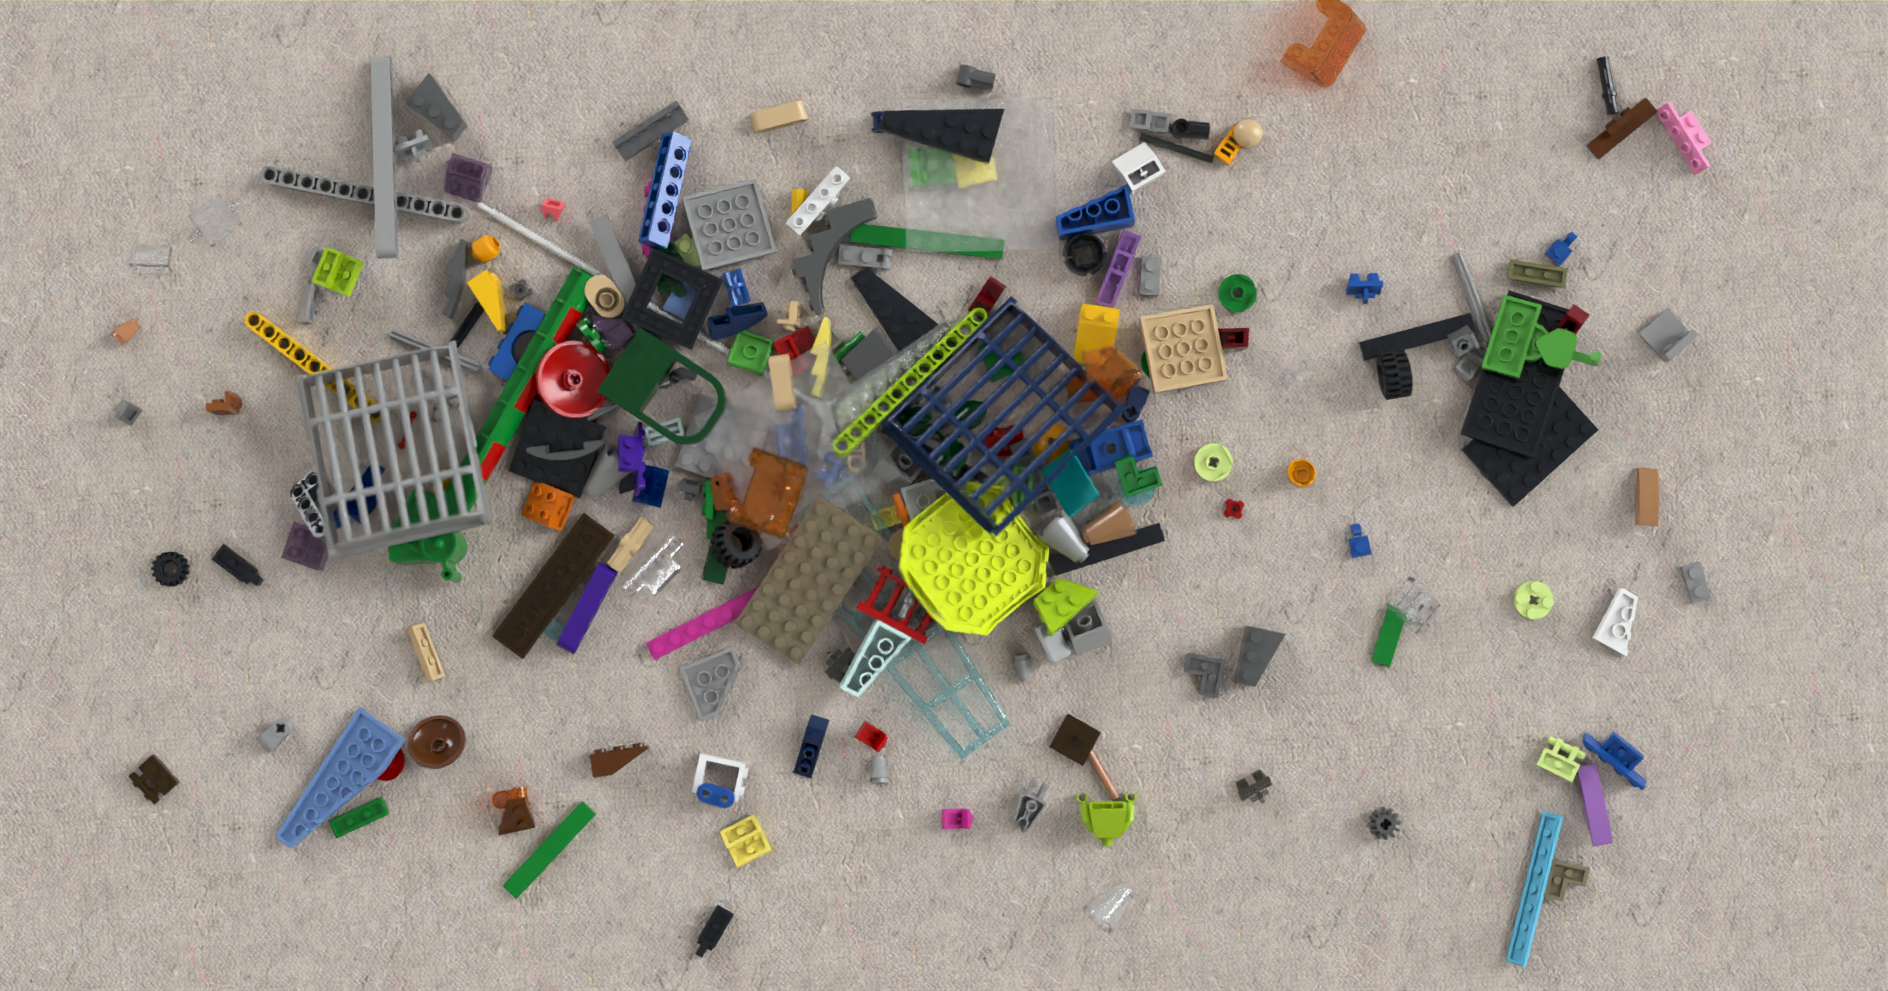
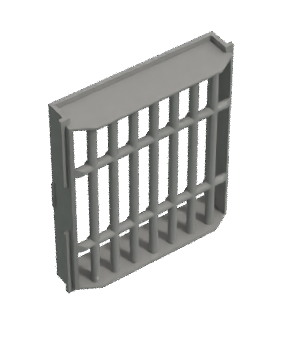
M455 340L447 342L448 346L429 347L317 372L307 377L304 374L296 376L307 439L311 441L319 483L317 494L329 556L334 555L341 558L491 524L479 458L476 451L477 443L473 422L470 420L468 401ZM450 356L456 387L443 389L438 358ZM430 360L436 391L424 393L419 362ZM411 364L417 395L406 398L400 366ZM392 369L398 400L386 402L381 371ZM369 373L374 375L379 404L367 406L362 375ZM354 377L360 408L348 411L343 379ZM335 381L341 412L329 415L324 384ZM311 386H316L322 417L316 418ZM458 394L471 465L460 468L458 466L445 399L447 396ZM434 399H438L451 470L442 472L439 471L426 403ZM419 403L432 474L420 476L407 408L408 405ZM398 407L400 408L413 476L411 479L402 481L388 413L389 409ZM381 412L394 481L382 485L369 417L371 413ZM358 416L362 417L375 486L363 489L350 421L351 418ZM340 420L343 421L355 491L344 493L331 426L332 422ZM322 424L324 426L336 495L331 497L317 427ZM473 473L480 512L467 513L461 475ZM453 477L460 515L448 517L441 481L442 479ZM434 482L440 519L429 521L422 487L424 483ZM414 486L421 523L410 526L403 489ZM395 490L402 528L391 530L384 493ZM376 494L383 532L371 534L365 497ZM357 499L364 536L352 539L346 501ZM338 503L345 540L340 543L338 542L332 504Z

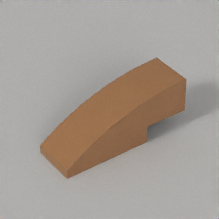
M1637 469L1634 504L1636 506L1635 525L1658 526V469Z

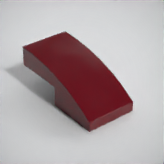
M990 276L968 311L971 312L975 308H982L988 315L1006 286Z

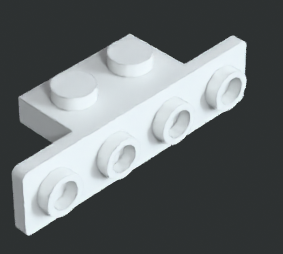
M835 166L786 222L787 225L798 235H802L811 223L815 224L817 221L820 223L826 216L825 211L829 207L833 208L838 203V193L847 184L850 177L838 166Z

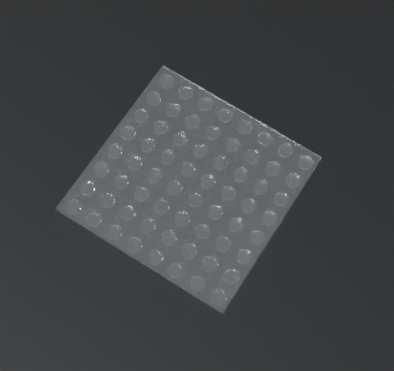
M1052 98L901 99V110L1004 109L989 164L902 138L906 253L1058 250L1055 224L1057 215Z
M827 341L791 361L796 409L776 412L771 375L769 373L727 398L726 408L722 417L709 436L705 438L723 472H729L733 476V490L768 551L791 538L818 495L842 510L902 475L877 430L870 434L847 457L837 458L833 454L834 440L866 410ZM717 404L693 417L700 430L716 409ZM870 418L864 420L868 425L873 424ZM858 431L850 433L854 438H858L861 435ZM839 444L836 447L840 451L847 449L844 444Z

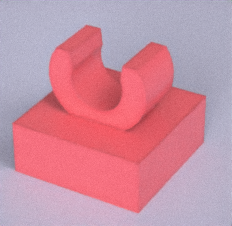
M546 198L541 207V212H544V219H547L549 214L554 215V222H556L565 208V202Z

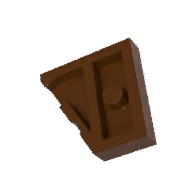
M526 797L506 801L505 811L502 814L501 824L498 827L499 835L535 828V820Z

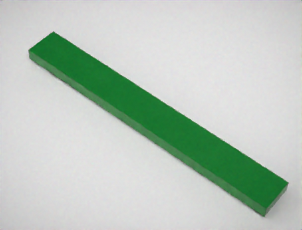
M863 224L853 230L850 243L1002 259L1004 240L868 224Z

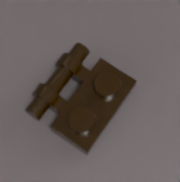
M155 754L151 755L138 767L143 773L140 777L135 772L128 776L133 781L132 784L145 794L144 797L147 801L150 800L154 805L160 801L156 796L159 791L163 796H166L180 783ZM149 779L154 787L150 789L144 781Z

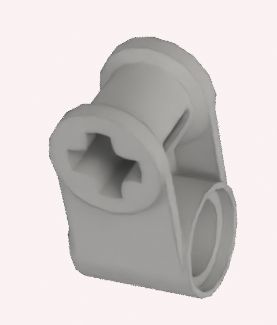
M281 718L264 730L256 740L268 753H271L293 731L294 724L289 718ZM281 724H285L283 731L280 729L282 727Z

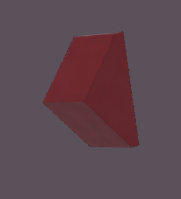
M1249 328L1218 329L1222 348L1243 350L1248 348Z

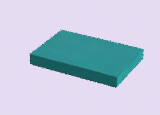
M1069 448L1058 458H1056L1053 462H1051L1048 466L1042 469L1041 472L1044 478H1046L1073 451V449ZM1077 456L1068 463L1067 468L1051 483H1048L1070 518L1100 496Z

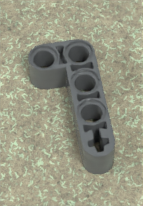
M313 471L293 485L289 494L313 536L327 545L317 494L319 489L317 472Z

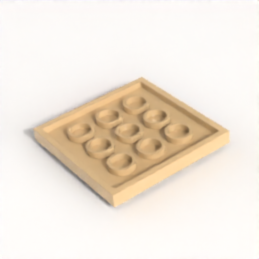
M1213 304L1139 317L1153 393L1228 379Z

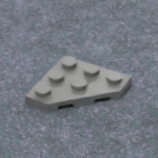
M734 647L680 667L700 722L718 715L741 665Z

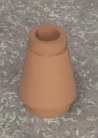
M133 318L116 327L115 331L111 334L123 345L125 342H129L141 326Z

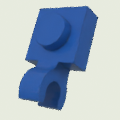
M1571 232L1568 233L1562 242L1556 239L1544 255L1558 266H1561L1572 252L1569 246L1578 236Z
M1360 524L1350 525L1353 538L1348 539L1351 557L1356 558L1372 554L1368 535L1362 536Z

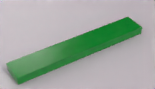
M582 801L506 881L503 887L517 899L590 822L596 813Z

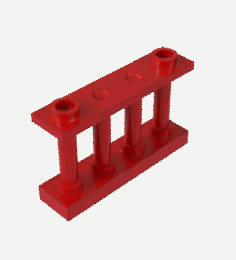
M884 565L882 569L878 567L876 571L880 572L881 575L870 596L864 603L860 601L856 608L925 645L928 637L925 636V630L932 617L926 612L919 627H916L915 630L908 627V621L919 602L914 597L915 602L913 607L909 609L905 620L898 619L897 621L891 618V612L904 587L908 586L904 580L892 575L893 570ZM889 577L897 581L898 584L886 607L880 612L874 609V603Z

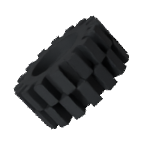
M163 552L161 555H158L156 561L152 563L154 567H151V570L154 571L152 576L156 577L155 581L165 586L182 584V581L188 578L186 575L190 573L188 571L190 565L187 564V558H183L184 556L177 552ZM170 561L177 565V573L171 577L167 576L164 572L165 564Z

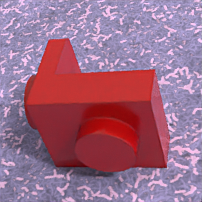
M866 721L863 722L855 735L857 740L872 747L877 752H880L885 747L889 737L882 730Z

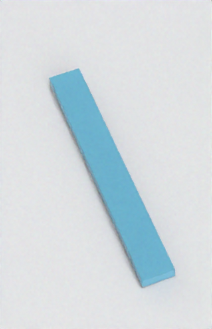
M1543 811L1506 959L1507 962L1523 967L1527 966L1563 820L1562 816Z

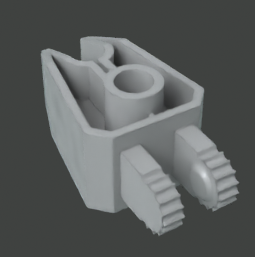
M1034 778L1031 779L1027 789L1019 790L1012 813L1013 829L1017 827L1021 819H1024L1021 826L1022 833L1032 827L1045 808L1043 797L1048 784L1043 783L1036 794L1033 792L1037 784V780Z

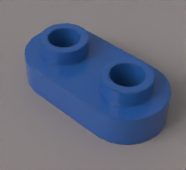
M703 783L697 789L698 799L707 804L729 808L735 801L733 791L728 788L711 783ZM703 790H708L710 795L704 796ZM723 795H726L728 797L727 802H723L721 800V797Z

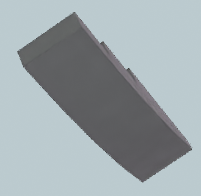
M463 239L460 240L445 274L451 276L444 292L450 299L442 315L451 319L454 318L460 303L466 281L468 242Z

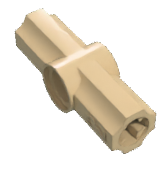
M641 517L632 530L622 538L618 544L619 547L607 564L621 573L630 559L635 557L644 544L643 542L655 526Z

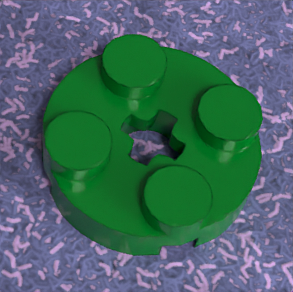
M1243 274L1231 275L1225 278L1218 289V300L1225 309L1231 312H1244L1254 304L1257 297L1254 282ZM1233 289H1241L1242 297L1238 296L1235 298L1234 293H1232Z
M586 316L577 323L580 330L599 353L610 347L604 338L600 339L601 334L596 327L591 328L592 323Z

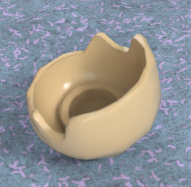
M1251 119L1240 121L1236 124L1233 131L1235 141L1247 149L1257 146L1263 134L1261 126L1257 121Z

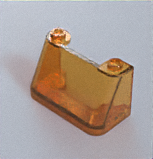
M753 447L749 455L750 465L755 467L743 503H737L730 509L728 520L771 536L783 538L787 534L808 474V467L797 461Z

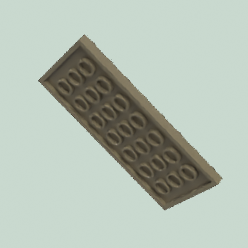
M818 495L739 615L735 624L800 665L884 537Z

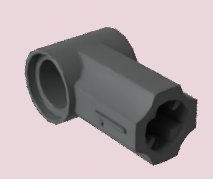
M961 64L956 84L967 88L977 87L992 91L996 74L976 70L973 66Z

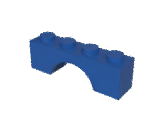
M527 303L519 307L516 313L518 316L516 321L511 322L507 329V337L500 341L497 347L499 349L496 356L493 355L488 363V366H490L489 371L507 381L518 365L514 355V347L517 340L528 332H536L546 315Z

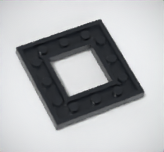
M652 248L621 318L692 350L723 279ZM662 274L698 289L682 324L647 309Z

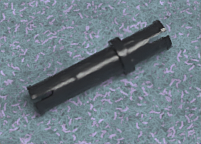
M1609 56L1600 57L1596 60L1603 91L1601 96L1605 101L1606 114L1614 115L1619 113Z

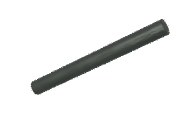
M1141 133L1139 139L1140 141L1208 163H1212L1214 159L1212 155Z

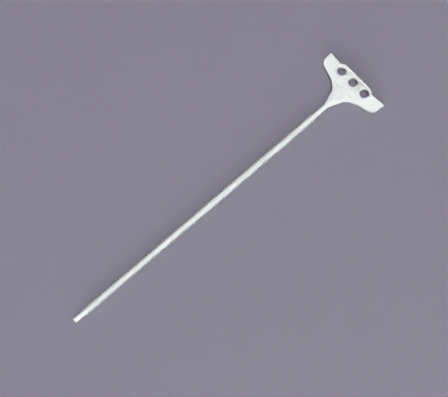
M481 202L477 204V207L489 213L497 221L500 220L499 222L506 223V226L509 225V228L516 229V232L519 231V234L526 235V238L529 237V240L536 241V244L539 243V246L542 245L546 250L549 249V252L552 251L558 257L565 258V261L568 260V263H572L571 265L575 264V267L578 266V269L581 268V271L585 270V273L588 272L592 277L603 275V272L600 273L596 268L593 269V266L590 267L587 263L584 264V261H580L581 259L577 260V257L574 258V255L571 256V253L567 254V251L564 252V249L557 248V245L554 246V243L551 244L547 239L544 240V237L541 238V236L531 232L528 228L525 229V226L522 227V224L518 225V222L515 223V220L512 221V218L508 219V216L505 217V214L502 215V212L495 211V208L492 209ZM653 302L649 303L648 309L680 324L683 323L678 318H675V316L662 310V307L655 306L656 304H652ZM700 331L697 337L699 341L703 340V343L706 342V345L709 344L710 347L713 346V349L716 348V351L719 350V352H723V355L725 353L726 357L729 356L731 348L727 349L728 347H724V344L721 345V342L712 341L711 337H708L705 333L702 334V331ZM765 370L762 378L765 377V380L768 379V382H770V372L768 373ZM854 386L843 397L829 402L810 398L794 388L795 396L809 403L821 419L822 434L817 454L822 460L827 451L833 452L831 436L834 433L841 434L847 429L841 426V419L843 417L860 416L864 410V402L873 389L865 394L863 390L859 391ZM854 400L861 403V409L858 411H853L850 408V404Z

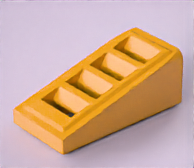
M1236 124L1233 125L1213 153L1214 157L1227 166L1242 147L1229 140L1230 137L1234 139L1233 131ZM1225 143L1235 148L1234 152L1226 147ZM1221 149H1224L1226 152H1228L1229 154H1231V156L1228 157L1227 155H1225L1224 153H1222L1220 150H1221Z

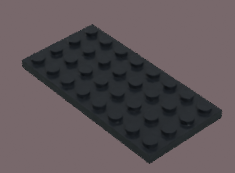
M1510 290L1507 293V296L1542 305L1537 324L1543 326L1548 333L1557 328L1569 311V309ZM1543 358L1533 362L1525 361L1519 379L1482 369L1460 435L1535 459L1565 368L1559 369L1548 366Z

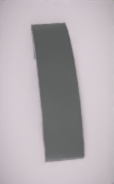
M1024 438L1009 445L1012 454L1028 439ZM1032 448L1016 461L1018 467H1028L1036 459ZM1039 467L1033 472L1032 491L1044 480ZM1029 477L1025 480V483H1026L1027 487H1028ZM1046 485L1044 491L1034 500L1039 515L1057 508L1053 496Z
M606 439L583 442L584 449L550 452L549 445L528 447L526 450L527 453L539 458L568 460L596 451L606 444Z

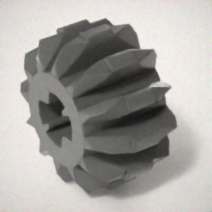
M1381 807V813L1375 809L1374 813L1376 816L1369 815L1373 822H1369L1368 826L1374 827L1370 830V833H1376V838L1378 839L1381 838L1382 834L1384 840H1388V834L1394 838L1395 834L1392 831H1400L1399 828L1395 827V825L1401 824L1400 820H1395L1399 815L1397 813L1392 814L1393 809L1391 808L1386 812L1385 807ZM1384 819L1388 821V824L1385 825V828L1380 825V823H1382Z

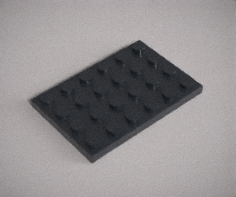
M1559 387L1535 459L1474 439L1463 447L1461 451L1504 499L1514 507L1598 431V428Z

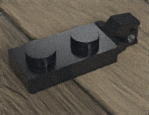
M222 544L212 558L214 562L241 582L246 584L252 582L254 585L260 586L264 579L256 574L258 570L254 565L226 544Z
M719 904L716 906L698 937L696 943L700 944L696 955L702 958L707 949L712 951L715 948L734 913Z

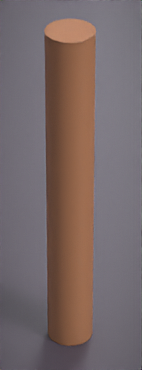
M1092 750L1088 758L1112 800H1114L1119 795Z

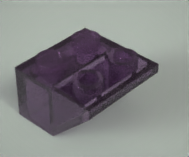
M452 153L446 170L444 192L481 203L492 167L487 163Z
M598 316L592 318L595 322L592 326L599 334L606 336L604 341L613 351L615 349L619 352L624 350L635 335L622 319Z
M293 522L281 558L315 570H323L329 555L327 545L314 537L307 525Z

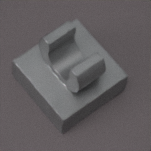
M122 400V405L119 409L115 410L116 414L114 416L131 426L142 410L138 406Z

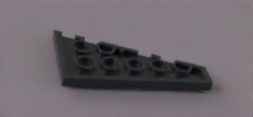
M1004 109L884 111L878 130L989 164Z
M867 267L851 277L910 369L949 333ZM951 341L946 343L949 347L956 346V344ZM935 354L933 355V358L936 360L941 355Z

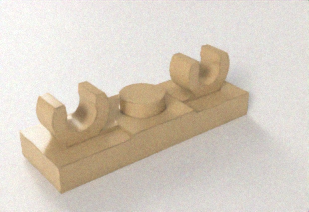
M425 623L408 628V632L405 635H410L412 639L409 645H414L415 652L422 665L419 671H424L426 675L423 681L431 682L445 677Z

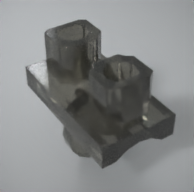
M849 647L844 652L840 649L834 654L830 650L827 652L830 658L825 662L829 666L825 673L830 679L834 678L841 683L846 674L841 669L846 664L850 666L855 657V653Z
M1261 769L1252 774L1256 783L1249 786L1245 778L1236 782L1241 801L1250 797L1252 803L1257 800L1261 804L1265 803L1263 797L1269 794L1266 788L1271 786L1272 783L1269 776L1266 777Z

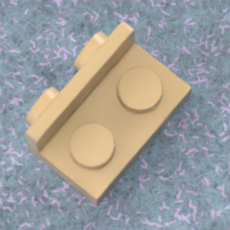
M790 301V306H786V317L789 320L777 319V324L785 331H795V328H800L802 305L798 301Z

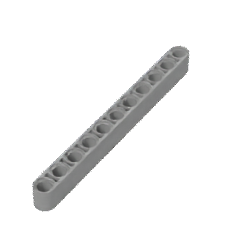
M391 57L371 58L370 61L375 240L377 259L398 258L393 65Z
M266 166L260 172L261 179L271 186L375 206L374 187L273 166ZM274 171V178L272 180H268V174ZM293 175V182L287 184L286 178ZM311 179L312 185L309 188H305V181ZM326 183H330V184H331L330 190L327 191V192H324V190H323L324 185H325ZM344 187L350 188V191L347 195H342V189ZM368 190V197L361 199V193ZM396 192L397 211L454 223H463L468 218L467 210L459 204ZM405 198V199H406L405 205L402 206V207H399V206H398V201H399V199ZM419 202H424V208L420 211H417V204ZM442 205L443 212L441 214H436V207ZM457 209H461V217L454 218V212Z

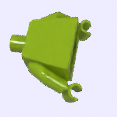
M1127 792L1124 795L1125 801L1089 802V805H1087L1089 800L1088 794L1085 793V801H1080L1078 794L1077 800L1081 803L1080 813L1083 824L1088 831L1094 832L1095 838H1102L1103 846H1112L1113 838H1121L1123 832L1127 831L1134 820L1135 806L1133 802L1137 799L1136 793L1133 794V800L1128 799Z

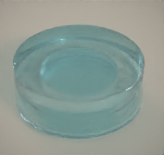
M551 621L545 629V635L551 640L559 639L564 630L563 624L559 621Z

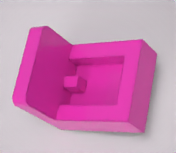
M964 808L942 809V829H971L973 821L971 810Z

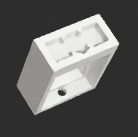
M701 753L692 792L697 793L698 787L703 784L707 763L711 761L739 767L734 791L735 801L738 802L739 797L743 798L745 787L742 786L743 779H747L749 768L746 767L747 763ZM703 790V795L709 796L710 792ZM723 795L721 797L722 799L728 800V797L726 795Z

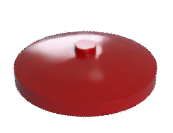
M581 341L562 342L550 348L540 359L536 370V388L541 400L552 412L567 418L585 417L596 412L607 400L597 390L609 374L610 368L604 356L590 344Z

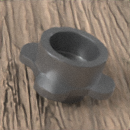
M524 279L519 280L518 283L511 285L509 288L510 292L515 295L517 302H521L526 296L532 295V290L527 287V282Z

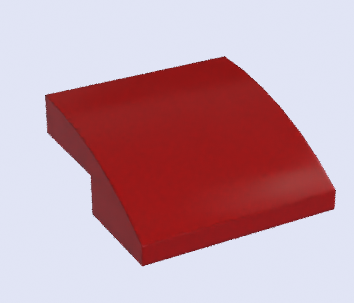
M809 326L773 343L779 355L789 354L792 376L814 366L817 355L812 354L811 350L815 338Z

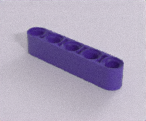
M601 562L598 564L556 646L574 655L618 571Z

